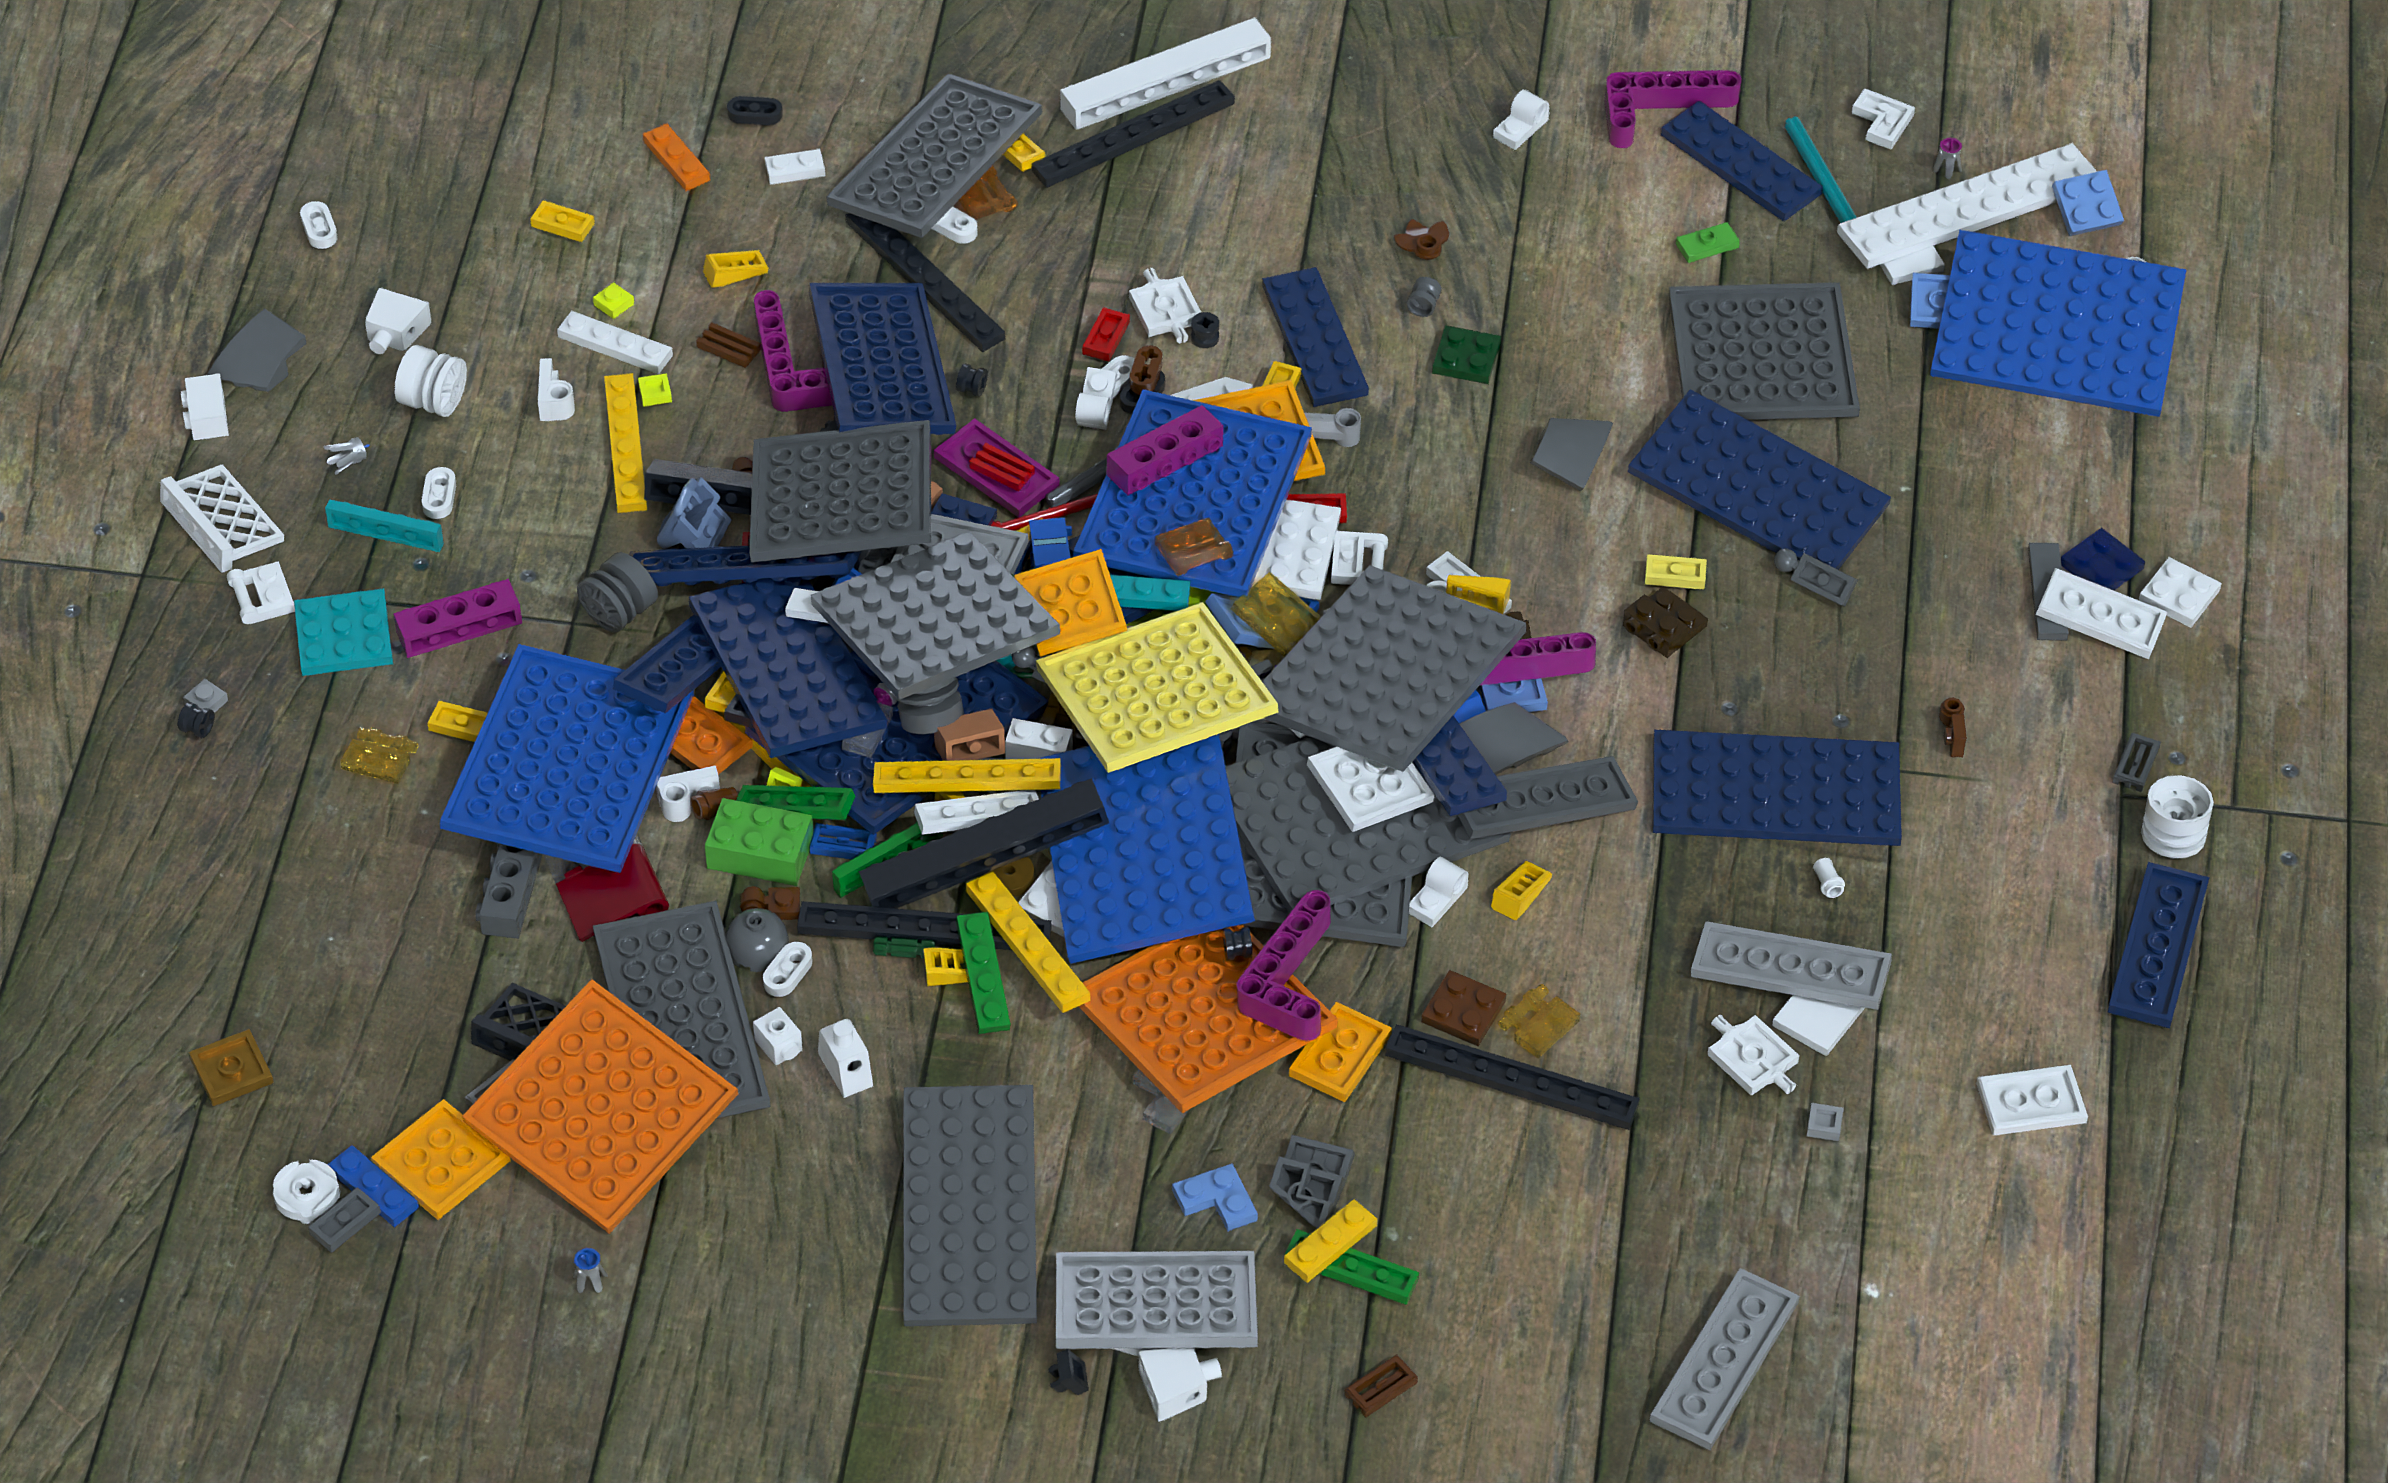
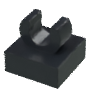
M1069 1349L1057 1353L1058 1364L1049 1367L1048 1372L1055 1378L1059 1377V1379L1050 1383V1387L1058 1393L1070 1389L1077 1396L1089 1391L1085 1362Z

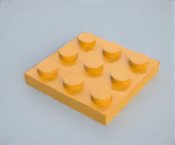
M1102 549L1014 575L1015 579L1060 624L1059 635L1036 644L1040 657L1128 631Z
M444 1099L371 1157V1161L416 1198L418 1204L437 1220L442 1218L511 1161L509 1156L463 1122V1115Z

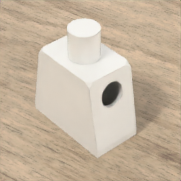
M379 288L365 321L367 336L370 340V349L377 354H383L388 347L401 351L406 350L431 324L429 303Z
M844 1019L822 1028L819 1031L818 1054L842 1096L845 1098L873 1087L868 1051L851 1021ZM851 1062L853 1063V1071L847 1070Z
M1162 1348L1139 1352V1372L1158 1422L1203 1403L1207 1399L1206 1381L1222 1377L1218 1359L1213 1358L1199 1362L1194 1348Z

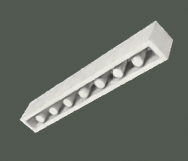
M1252 18L1060 90L1061 111L1076 130L1266 60L1270 58L1271 37L1257 19Z

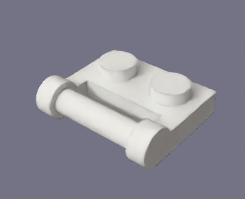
M1337 531L1334 541L1331 583L1352 585L1364 572L1362 571L1364 547H1369L1373 550L1371 566L1383 570L1384 551L1388 548L1387 536L1377 533Z
M279 561L245 571L234 569L227 574L228 583L234 588L241 608L240 617L243 623L253 624L295 612L294 602ZM254 584L261 606L255 607L252 605L246 585Z

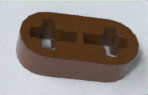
M1151 345L1143 346L1136 354L1130 372V388L1136 394L1141 395L1143 389L1154 391L1163 363V353L1158 347ZM1150 358V364H1145V362H1147ZM1147 376V379L1141 382L1142 377Z

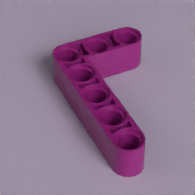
M1731 70L1615 72L1610 74L1606 79L1604 99L1610 144L1622 149L1628 148L1633 144L1636 123L1635 109L1689 108L1698 101H1701L1710 108L1735 106L1739 102L1741 76Z
M771 290L758 292L754 296L755 322L773 408L781 412L832 406L825 367L794 371L778 294Z
M1586 632L1521 639L1479 686L1590 672L1596 666V639L1593 635Z
M1320 890L1307 892L1237 982L1238 1009L1242 1014L1304 1041L1316 1039L1321 1033L1320 1005L1314 999L1284 987V984L1330 926V897L1327 893Z

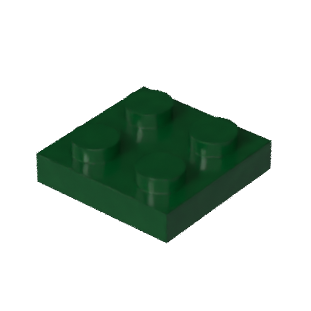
M1445 325L1433 363L1432 374L1489 385L1501 344V336Z

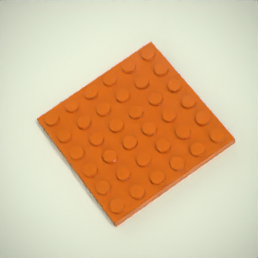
M1237 925L1224 929H1230L1234 932L1239 931L1244 926ZM1219 929L1151 945L1083 982L1090 992V1001L1078 1007L1181 1113L1188 1111L1313 1041L1295 1038L1250 1018L1239 1011L1237 1001L1238 979L1264 947L1252 934V958L1236 956L1234 960L1226 961L1223 945L1224 929ZM1292 974L1284 984V987L1312 998L1320 1005L1321 1033L1317 1038L1337 1028L1338 1018Z
M591 979L463 1114L462 1119L468 1126L610 1234L738 1095V1089Z

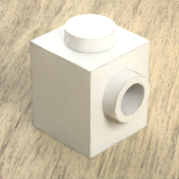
M780 1007L753 1022L755 1042L775 1066L785 1060L793 1059L799 1052L803 1051L801 1031Z

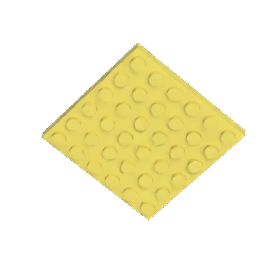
M1203 602L1127 628L1128 631L1078 645L1036 660L1038 672L1108 773L1279 712L1277 701Z

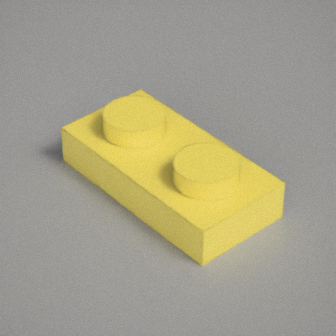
M1647 554L1645 585L1705 589L1707 559Z

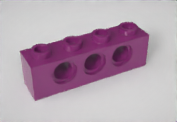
M1201 405L1108 453L1107 476L1127 495L1137 490H1142L1149 484L1169 476L1172 472L1192 464L1195 460L1217 451L1223 446L1224 425Z
M509 579L493 582L486 586L463 591L456 595L393 613L396 633L407 658L522 624L520 603Z

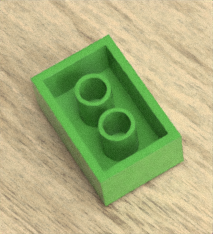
M722 798L705 843L707 869L797 886L810 851V843L813 836L812 815Z

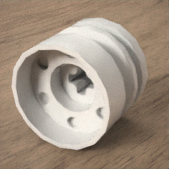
M419 345L412 346L404 355L397 371L394 392L396 400L400 404L416 409L424 407L427 412H435L442 417L450 416L459 404L464 392L467 376L466 363L462 358L456 356L451 357L446 353L438 356V353L433 349Z
M2182 775L2167 776L2157 780L2150 787L2145 808L2146 812L2143 818L2141 834L2145 844L2157 854L2169 858H2187L2197 854L2204 847L2214 803L2208 788L2194 778Z

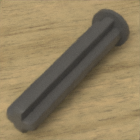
M1107 457L1046 494L1047 504L1051 508L1065 504L1104 480L1107 474Z

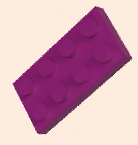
M975 418L934 450V458L1018 518L1045 498L1046 494L1060 486V478ZM985 443L1035 466V474L1019 492L969 468V461L972 457L976 458V453L979 450H983L982 446ZM1007 473L1008 475L1020 480L1019 478Z

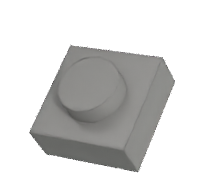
M206 679L201 681L183 697L185 704L192 702L197 704L200 709L209 708L214 713L228 701L227 693Z
M1811 1103L1807 1136L1839 1141L1844 1108Z

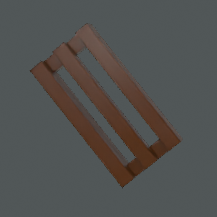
M712 322L709 325V330L705 329L702 333L703 337H699L696 340L697 348L744 368L750 364L761 350L759 342Z
M1396 1354L1345 1388L1344 1395L1348 1400H1353V1405L1357 1409L1360 1408L1361 1414L1366 1418L1417 1384L1418 1376ZM1398 1367L1400 1369L1388 1378H1384L1378 1383H1376V1386H1374L1361 1396L1358 1394L1362 1390H1364L1365 1388H1367L1368 1386H1370L1371 1384H1373L1374 1382H1376L1377 1380H1379L1380 1378L1394 1370L1395 1368Z

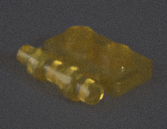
M360 727L357 739L363 741L351 740L340 761L341 769L399 784L410 763V755L405 753V751L415 754L419 743L408 740V736L400 734L392 736L383 733L381 729L372 727L369 730Z
M1540 984L1535 989H1529L1523 995V1000L1516 1006H1510L1504 1012V1017L1498 1021V1025L1503 1031H1507L1512 1026L1515 1027L1518 1031L1515 1032L1514 1041L1537 1058L1543 1055L1580 1021V1013L1556 996L1549 1003L1543 1000L1549 994V990L1544 984ZM1532 1009L1537 1014L1529 1020L1524 1015Z

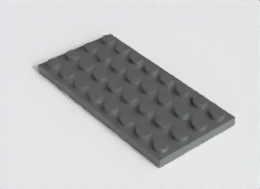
M947 74L826 196L827 205L923 238L1042 114V104Z
M717 901L593 926L608 991L738 1089V1095L717 1118L771 1107Z
M1033 1085L904 1087V1326L1037 1324Z

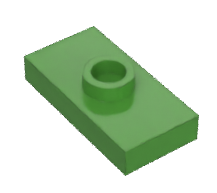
M1728 222L1676 237V246L1688 263L1739 248L1740 243Z

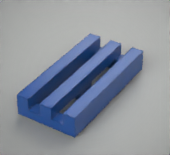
M816 823L810 843V854L852 860L863 854L865 850L875 847L877 833L873 835L868 830ZM820 835L830 836V837H837V839H835V838H828V837H821ZM849 839H851V840H858V841H865V842H867V843H864V842H856V841H849Z

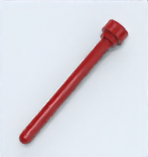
M1098 494L1006 522L993 521L991 526L1017 531L1029 525V520L1059 518L1092 508Z

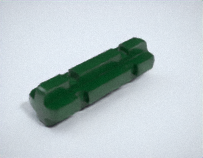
M877 936L873 943L874 954L887 956V953H891V956L916 958L917 955H921V958L924 959L923 949L935 948V942L932 940H922V943H918V939L892 938V941H890L888 937Z

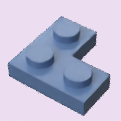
M1233 1164L1172 1184V1192L1184 1216L1215 1206L1227 1231L1258 1221V1213Z

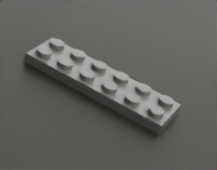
M1705 921L1692 964L1691 977L1878 1010L1889 973L1892 954Z
M1740 1268L1651 1413L1650 1422L1705 1449L1711 1450L1799 1302V1295Z

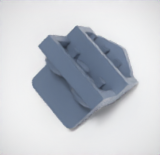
M702 477L698 478L697 481L691 478L686 483L672 510L662 521L657 536V543L662 549L682 543L685 548L718 547L732 519L717 505L720 499L719 494Z

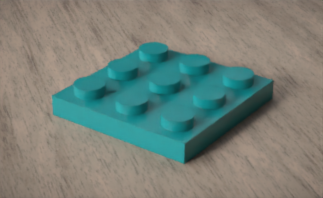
M384 588L294 600L302 676L393 664Z

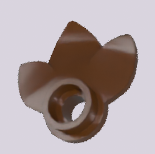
M1411 219L1406 227V233L1394 235V240L1401 249L1414 252L1419 258L1429 260L1441 254L1442 245L1449 239V229L1444 221L1437 222L1430 228H1427L1416 220Z

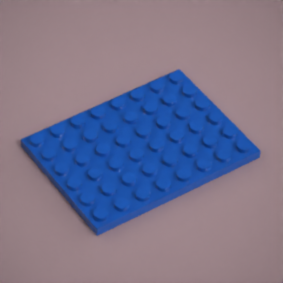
M1959 230L1930 376L2160 417L2187 269Z
M1143 389L1118 448L1201 405L1224 425L1223 446L1217 451L1195 460L1192 464L1186 465L1172 472L1169 476L1163 477L1130 495L1124 493L1106 474L1073 551V557L1102 549L1107 567L1157 579L1190 581L1191 587L1247 599L1310 441L1312 427Z
M518 644L440 819V829L621 873L694 696V690L668 712L663 713L613 690L614 679L624 672V669Z
M1220 734L1109 773L1090 746L1036 758H1060L1061 761L1060 789L1041 790L1042 797L1071 787L1074 783L1092 778L1109 820L1107 825L1050 847L1070 964L1255 921Z

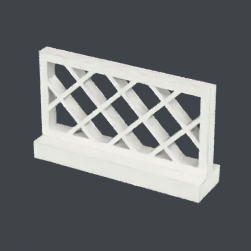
M223 464L179 481H175L171 476L161 480L160 502L221 573L232 569V561L284 542V534ZM219 476L225 481L224 485L209 483V480ZM187 488L200 489L198 495L185 493L184 490ZM205 490L221 493L219 499L203 496ZM225 495L237 496L240 498V502L224 500ZM200 504L215 507L213 513L202 511L199 509ZM223 508L236 511L233 517L219 514V511ZM241 512L254 514L256 517L255 521L239 518ZM219 522L231 526L229 530L216 528L214 524ZM236 526L250 528L251 532L249 535L234 532ZM257 530L269 532L271 535L260 537L255 536ZM230 541L245 542L246 545L234 549Z

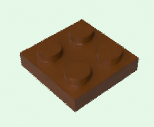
M1449 970L1424 1010L1421 1023L1479 1047L1505 1004L1507 994Z

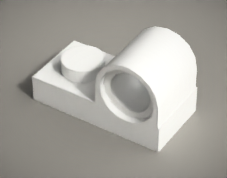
M1527 90L1520 91L1512 103L1511 115L1494 129L1493 138L1516 150L1548 121L1549 103Z
M552 358L540 359L538 389L540 421L566 420L575 412L572 386L566 381L559 380L558 370H553Z
M1088 367L1083 393L1079 394L1076 406L1078 426L1107 429L1117 379L1116 371Z
M716 766L663 776L659 778L656 786L657 798L662 813L667 820L672 822H681L690 816V800L692 796L696 795L697 791L720 788Z
M1438 857L1428 870L1425 886L1410 901L1409 914L1433 928L1468 888V872L1443 857Z

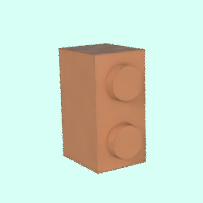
M992 709L961 715L954 723L944 727H937L938 732L934 733L935 748L943 761L978 760L1005 753L1004 727Z

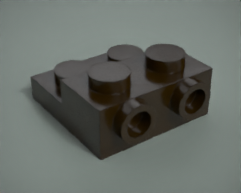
M1664 586L1650 597L1645 594L1624 610L1623 626L1629 633L1639 637L1652 650L1658 651L1666 658L1675 653L1707 627L1708 624L1706 616Z

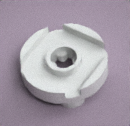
M309 1160L310 1163L300 1165L298 1161L288 1164L279 1171L273 1183V1196L278 1210L286 1217L300 1220L303 1224L315 1222L330 1210L340 1197L339 1185L334 1170L318 1160ZM310 1186L313 1187L312 1192L309 1194L300 1193L299 1189L301 1187L305 1189Z

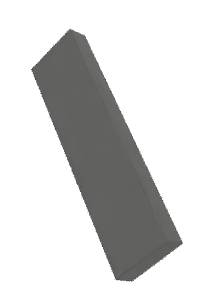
M2029 543L2028 556L2037 640L2067 641L2069 635L2068 627L2036 615L2055 568L2062 570L2059 543Z

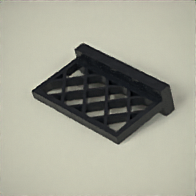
M511 983L483 1016L477 1014L471 1021V1044L509 1061L516 1060L542 1032L540 1027L548 1026L566 1006L515 983ZM515 995L526 1000L527 1004L510 1006L509 1001ZM547 1009L554 1014V1016L537 1018L535 1011ZM530 1012L531 1020L515 1022L513 1015ZM508 1016L510 1023L500 1024L493 1019ZM535 1028L537 1035L528 1036L519 1031Z

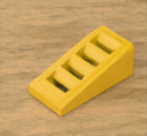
M753 250L706 254L703 273L710 287L715 288L768 273L769 268L760 251Z
M1449 575L1446 593L1503 614L1510 597L1511 580L1496 577ZM1457 587L1462 588V591H1457Z
M1525 861L1494 890L1491 903L1492 909L1513 920H1517L1552 879V873Z
M923 949L927 986L968 982L966 970L961 969L960 964L964 963L961 949ZM954 964V968H948V965Z

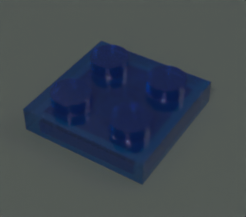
M2100 528L2061 556V566L2071 574L2113 591L2141 572L2145 566V561L2103 528Z

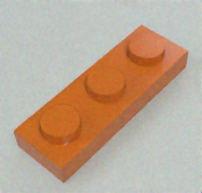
M667 123L643 134L644 143L685 191L710 181L709 171Z

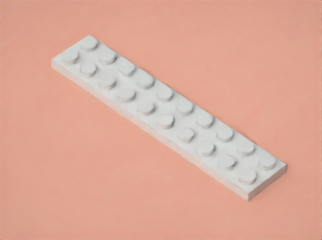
M2072 143L1838 224L1837 233L1868 269L1957 238L1959 230L1974 232L2057 203L2052 188L2054 181L2097 171Z

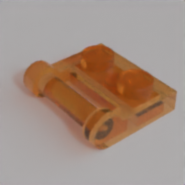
M993 165L958 200L966 213L975 220L1002 210L1004 212H1011L1018 204L1015 197L1007 192L997 177V170ZM981 180L989 183L997 198L993 199Z
M1209 517L1155 536L1156 547L1177 576L1186 574L1188 569L1220 558L1226 560L1233 557L1231 544L1229 541L1224 540Z

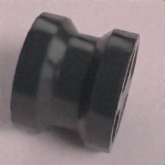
M1201 312L1194 315L1191 319V341L1195 346L1207 349L1219 342L1218 330L1220 321L1215 314Z
M964 363L957 376L956 390L960 392L971 391L974 396L980 397L987 384L988 370L985 368L974 369L970 364Z
M188 702L179 714L178 729L185 733L191 731L196 737L205 738L213 727L214 711L209 708L200 709L197 704Z
M1242 927L1239 931L1234 932L1230 929H1224L1223 945L1226 961L1234 960L1236 956L1252 958V941L1249 927Z

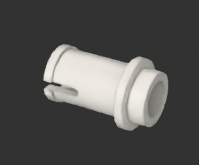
M1829 858L1817 860L1813 865V869L1821 882L1820 889L1822 893L1829 898L1840 896L1844 891L1845 882L1843 878L1837 875L1832 860Z

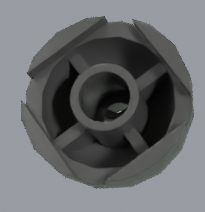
M762 908L747 909L739 913L729 924L726 934L734 965L740 968V964L744 967H750V971L753 972L765 971L781 949L789 944L785 923L775 913Z

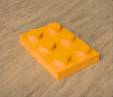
M1335 1002L1330 1011L1338 1018V1027L1306 1044L1289 1068V1076L1340 1101L1346 1102L1391 1037L1392 1027Z

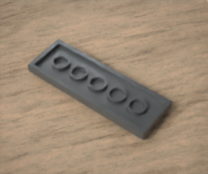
M1614 756L1497 776L1507 790V801L1457 815L1469 838L1475 839L1635 810L1638 800Z

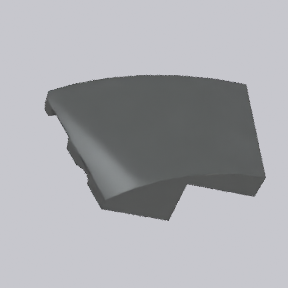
M264 309L230 341L207 375L220 373L221 380L231 381L234 386L251 387L254 390L268 392L289 376L286 359L307 344L306 337Z
M1550 418L1537 442L1539 446L1530 464L1582 491L1602 452L1613 422Z
M1515 702L1488 710L1460 723V726L1495 775L1512 766L1516 768L1540 754L1546 755L1568 743L1565 736Z
M1292 1135L1285 1158L1278 1157L1269 1187L1318 1229L1334 1213L1355 1156L1354 1150Z

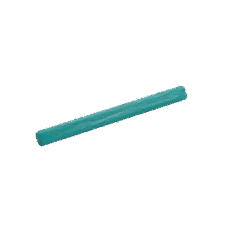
M1796 116L1788 118L1785 128L1816 182L1823 186L1822 192L1840 223L1857 218L1800 119Z

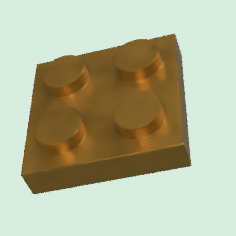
M250 1029L189 1052L190 1059L212 1106L274 1083L272 1074Z

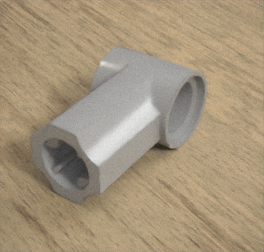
M1344 408L1336 414L1304 413L1309 426L1312 427L1314 438L1335 439L1336 443L1343 447H1352L1359 442L1361 415L1358 411Z

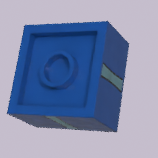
M1065 517L1029 520V540L1032 543V551L1030 553L1031 570L1070 558L1068 536H1072V527L1066 526Z

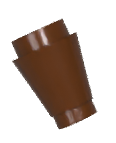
M734 787L697 791L696 795L692 796L690 800L692 811L698 820H710L716 816L722 798L736 800L738 793Z

